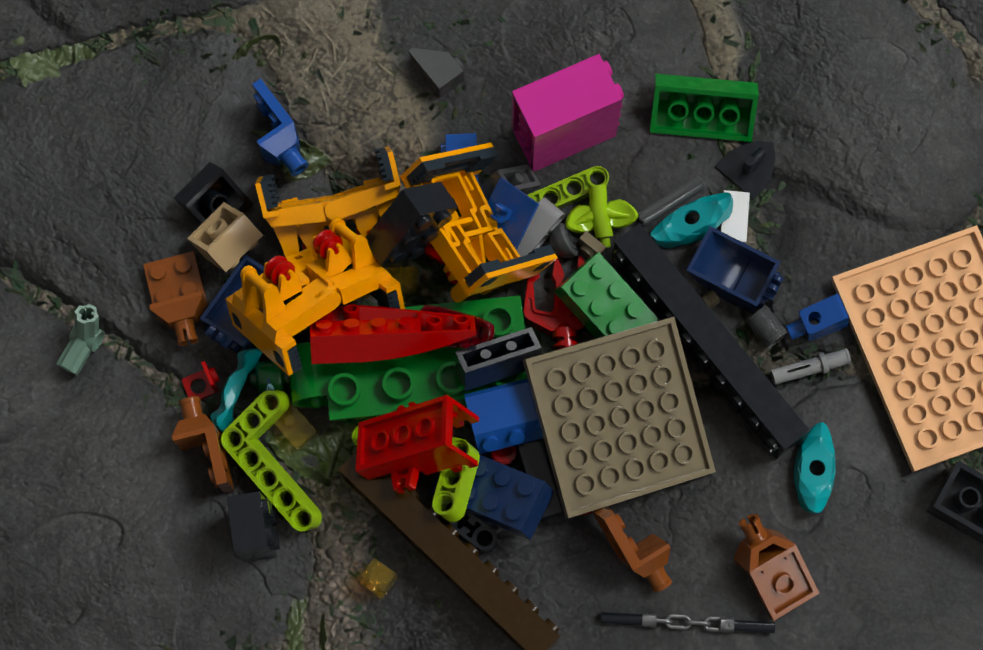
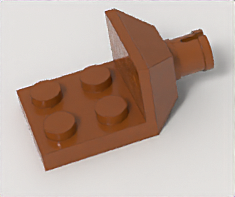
M191 251L143 264L153 303L149 306L158 321L175 330L178 346H188L186 333L191 345L197 343L199 340L194 325L200 321V317L208 308V303L195 252Z
M198 396L180 400L179 405L182 410L183 420L178 421L172 434L173 442L182 451L203 446L206 458L209 457L210 462H212V467L208 468L211 482L215 483L216 488L219 487L224 494L235 491L226 450L221 443L222 434L210 419L202 413L201 401Z
M604 507L591 511L616 556L623 564L642 577H646L654 592L662 591L671 585L672 580L664 569V565L668 564L670 546L667 542L652 533L638 543H635L631 537H627L622 529L626 528L618 514H614L611 509L607 510Z
M751 514L746 516L749 521L748 524L744 518L739 522V526L746 538L740 542L733 559L738 566L748 573L769 617L775 621L820 593L796 544L779 531L763 527L759 515Z

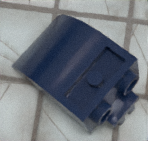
M711 226L686 270L709 291H714L720 298L751 314H754L757 307L759 309L763 308L767 299L773 300L784 277L780 276L781 273L776 271L780 261Z
M247 255L244 256L200 317L205 326V336L225 349L229 347L236 353H239L240 350L251 349L254 344L233 326L225 298L242 288L240 273L245 266H253L257 270L258 275L264 273V266Z

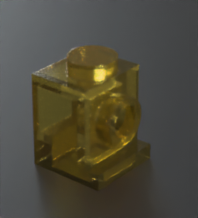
M373 558L362 573L363 579L360 584L383 599L398 576L394 571Z

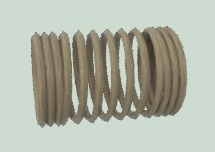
M712 290L701 297L708 307H711L710 309L720 303L718 296Z

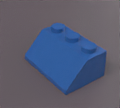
M528 379L464 394L467 409L479 416V422L472 424L479 455L543 438Z

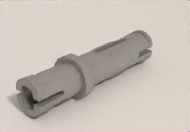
M847 348L828 354L822 352L817 354V357L770 370V376L773 384L777 385L819 372L825 374L830 369L850 364L851 357Z

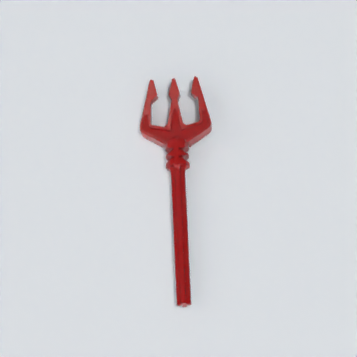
M579 256L577 259V268L584 263L582 256ZM558 258L553 263L551 279L555 284L554 290L563 283L565 275ZM540 274L527 278L522 310L524 322L540 332L551 336L552 341L556 342L552 346L553 350L578 344L574 339L586 327L555 293L552 312L537 310L535 308L534 283L539 280ZM590 511V512H587V513H584V514H581V515H579V516H584V515H586V514H591V511Z

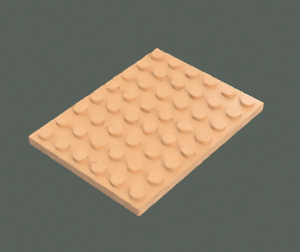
M978 226L970 227L833 276L831 282L848 314L850 327L912 473L983 448V238Z

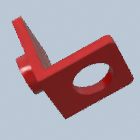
M205 361L201 362L204 370L182 379L188 397L198 396L201 400L219 392L216 384L220 382L215 368H209ZM196 379H202L206 383L205 390L199 394L191 390V384Z

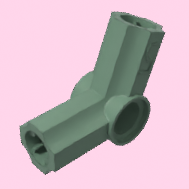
M91 304L79 306L75 310V325L69 335L70 341L56 363L59 367L77 376L91 352H95L99 348L105 332L99 329L97 308Z

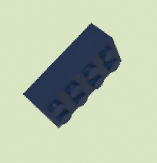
M480 455L466 511L473 513L482 520L531 540L554 491L543 480ZM441 471L438 472L429 490V492L433 496L435 494V490L437 487ZM459 477L454 480L453 485L458 482Z

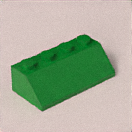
M655 73L650 133L752 142L759 97L758 83Z

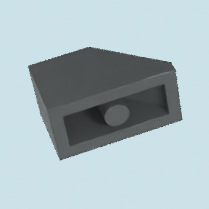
M411 48L408 51L410 62L440 98L464 81L465 68L462 62L457 57L453 59L449 52Z
M529 164L495 171L480 188L488 202L500 177L507 180L526 195L539 188L541 183Z

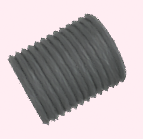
M768 306L758 310L746 321L747 327L751 329L752 333L766 347L765 349L771 348L788 334L786 328L777 320Z

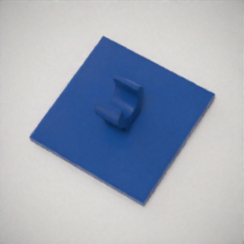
M500 177L488 201L494 214L490 217L497 222L498 229H503L517 250L539 203Z

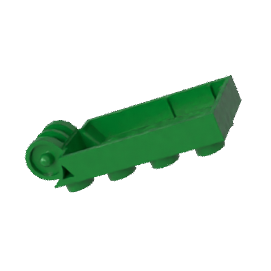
M520 295L431 304V306H440L491 322L494 325L493 339L525 329ZM424 305L405 307V309L420 311ZM310 342L295 345L298 349L296 351L299 353L298 356L300 357L302 369L289 375L291 399L294 407L321 408L328 406L330 421H341L346 425L358 424V422L397 411V406L400 405L409 407L408 403L410 402L419 404L444 395L450 396L467 408L464 394L527 379L525 371L465 391L456 372L455 352L465 348L451 349L441 347L420 354L372 362L312 364Z

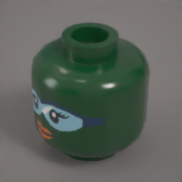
M272 360L257 362L255 371L250 372L252 387H257L260 394L269 390L285 391L286 386L290 385L289 376Z

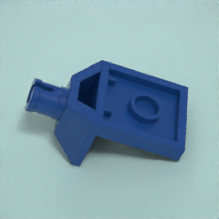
M259 79L252 84L255 94L252 96L257 102L256 107L264 117L268 116L273 128L272 131L256 141L262 158L266 163L280 166L283 163L292 176H297L304 172L309 164L299 153L300 143L294 121L262 79Z

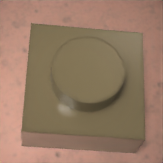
M585 231L579 238L578 246L581 247V253L587 258L598 252L604 256L606 246L589 232Z

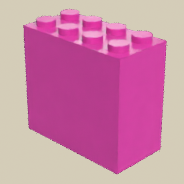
M600 54L512 91L511 129L533 172L616 136L624 94L618 83L614 84L611 78L613 75L612 69L608 61L603 62Z

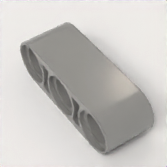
M545 197L538 202L539 206L517 248V252L521 257L528 255L533 249L540 248L565 216L564 212Z

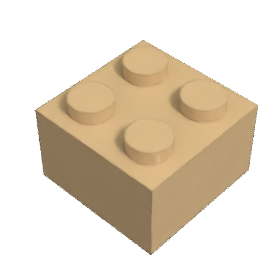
M223 202L187 239L206 260L227 272L239 263L240 258L247 251L252 250L258 244V240L263 235L244 213Z

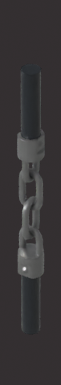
M601 612V623L642 625L645 628H656L657 623H665L669 629L687 630L691 625H699L710 632L734 633V631L775 633V622L734 620V618L713 616L705 618L704 621H692L689 616L670 614L665 619H657L656 613L628 614ZM671 618L686 619L684 621L686 626L670 625L673 623ZM708 621H719V628L708 627L711 625Z

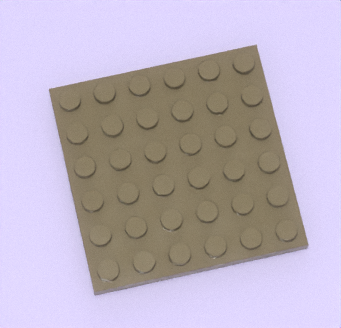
M674 317L523 359L565 518L578 516L716 472Z

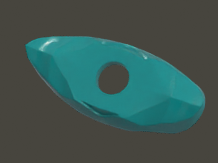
M728 192L709 195L678 208L652 230L651 238L656 244L667 249L702 240L710 226L717 229L721 223L729 219L733 210L732 195ZM695 212L699 214L700 218L697 223L688 224L685 222L687 214Z
M246 349L237 354V369L226 380L221 394L220 407L211 414L212 423L221 433L233 422L235 403L248 374L255 368L260 355L263 353L259 349Z
M823 422L813 425L802 439L794 464V483L798 502L802 509L813 514L821 513L824 510L833 489L836 473V458L832 437L828 426ZM819 461L823 464L824 472L822 475L816 476L810 472L809 466L811 462Z

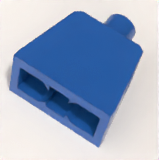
M835 294L798 312L799 320L786 325V328L792 340L806 334L808 341H813L848 327L849 317L839 294ZM818 320L820 323L817 325L810 324V321Z

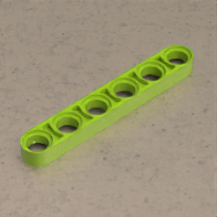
M594 166L530 193L527 196L538 203L547 193H553L558 197V201L554 205L561 209L589 197L588 187L596 186L590 181L592 174H602L605 181L600 185L606 184V186L608 185L609 174L605 168ZM570 183H577L581 187V192L577 195H571L566 188Z

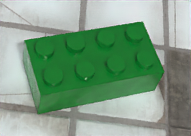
M599 252L589 257L553 291L595 339L659 321L656 315Z

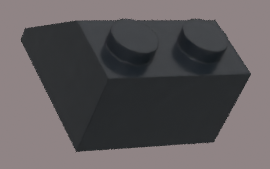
M211 162L174 197L180 206L200 225L223 202L242 213H245L253 205V202L221 167Z

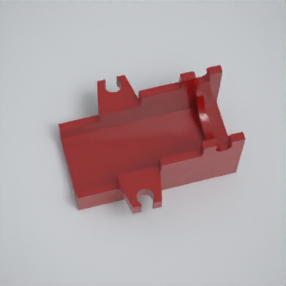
M448 395L419 404L410 402L408 403L409 407L400 405L397 406V411L358 422L355 472L368 480L391 474L393 490L399 494L405 493L404 487L410 491L416 490L420 471L425 475L446 469L456 473L462 471L463 465H467L469 468L478 466L476 459L452 444L453 426L455 428L463 427L464 420L469 421L471 424L479 422V416Z

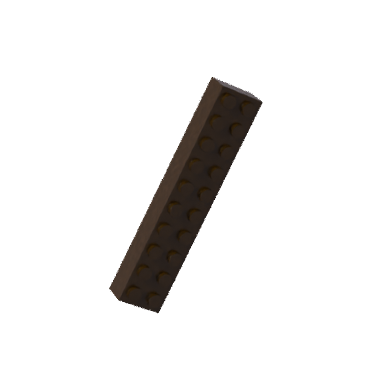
M357 451L338 469L342 479L520 650H551L560 639V635H558L560 629L549 618L544 621L538 615L539 609L529 599L524 602L518 596L519 590L509 580H506L504 583L498 577L499 571L488 560L484 564L479 559L478 550L472 544L467 542L464 545L459 540V532L451 524L447 523L444 526L440 522V515L433 510L431 505L423 506L420 503V495L415 490L410 491L404 487L405 493L399 494L393 490L391 474L368 480L355 472Z

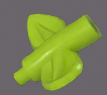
M606 184L588 187L589 206L578 205L573 208L567 216L565 227L572 232L580 234L594 229L595 238H599L606 248L611 247L610 237L613 236L612 228L621 229L631 225L638 218V213L632 205L624 200L617 199L607 203Z

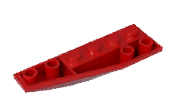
M356 304L338 306L310 325L312 364L372 362L428 352L475 336V316Z

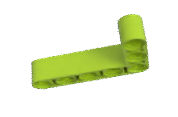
M264 391L224 430L221 435V443L295 530L302 532L315 529L322 521L320 510L258 440L287 411L290 405V399L284 391ZM272 396H275L278 402L275 409L270 404ZM254 414H256L259 418V424L257 427H255L252 423V418ZM236 432L240 435L241 439L239 445L234 442ZM253 452L256 453L258 457L256 465H254L251 461V455ZM270 472L275 476L273 485L268 481V474ZM287 492H289L292 495L293 500L291 505H289L285 500V495ZM304 512L310 516L308 525L302 519Z
M358 426L352 432V440L355 445H357ZM452 437V444L463 452L467 450L466 454L476 459L479 464V452L466 440ZM463 465L462 471L456 473L450 469L440 472L432 507L445 520L457 522L464 516L478 466L469 468L467 465ZM459 477L458 482L453 485L454 480ZM452 502L451 508L446 511L447 505Z

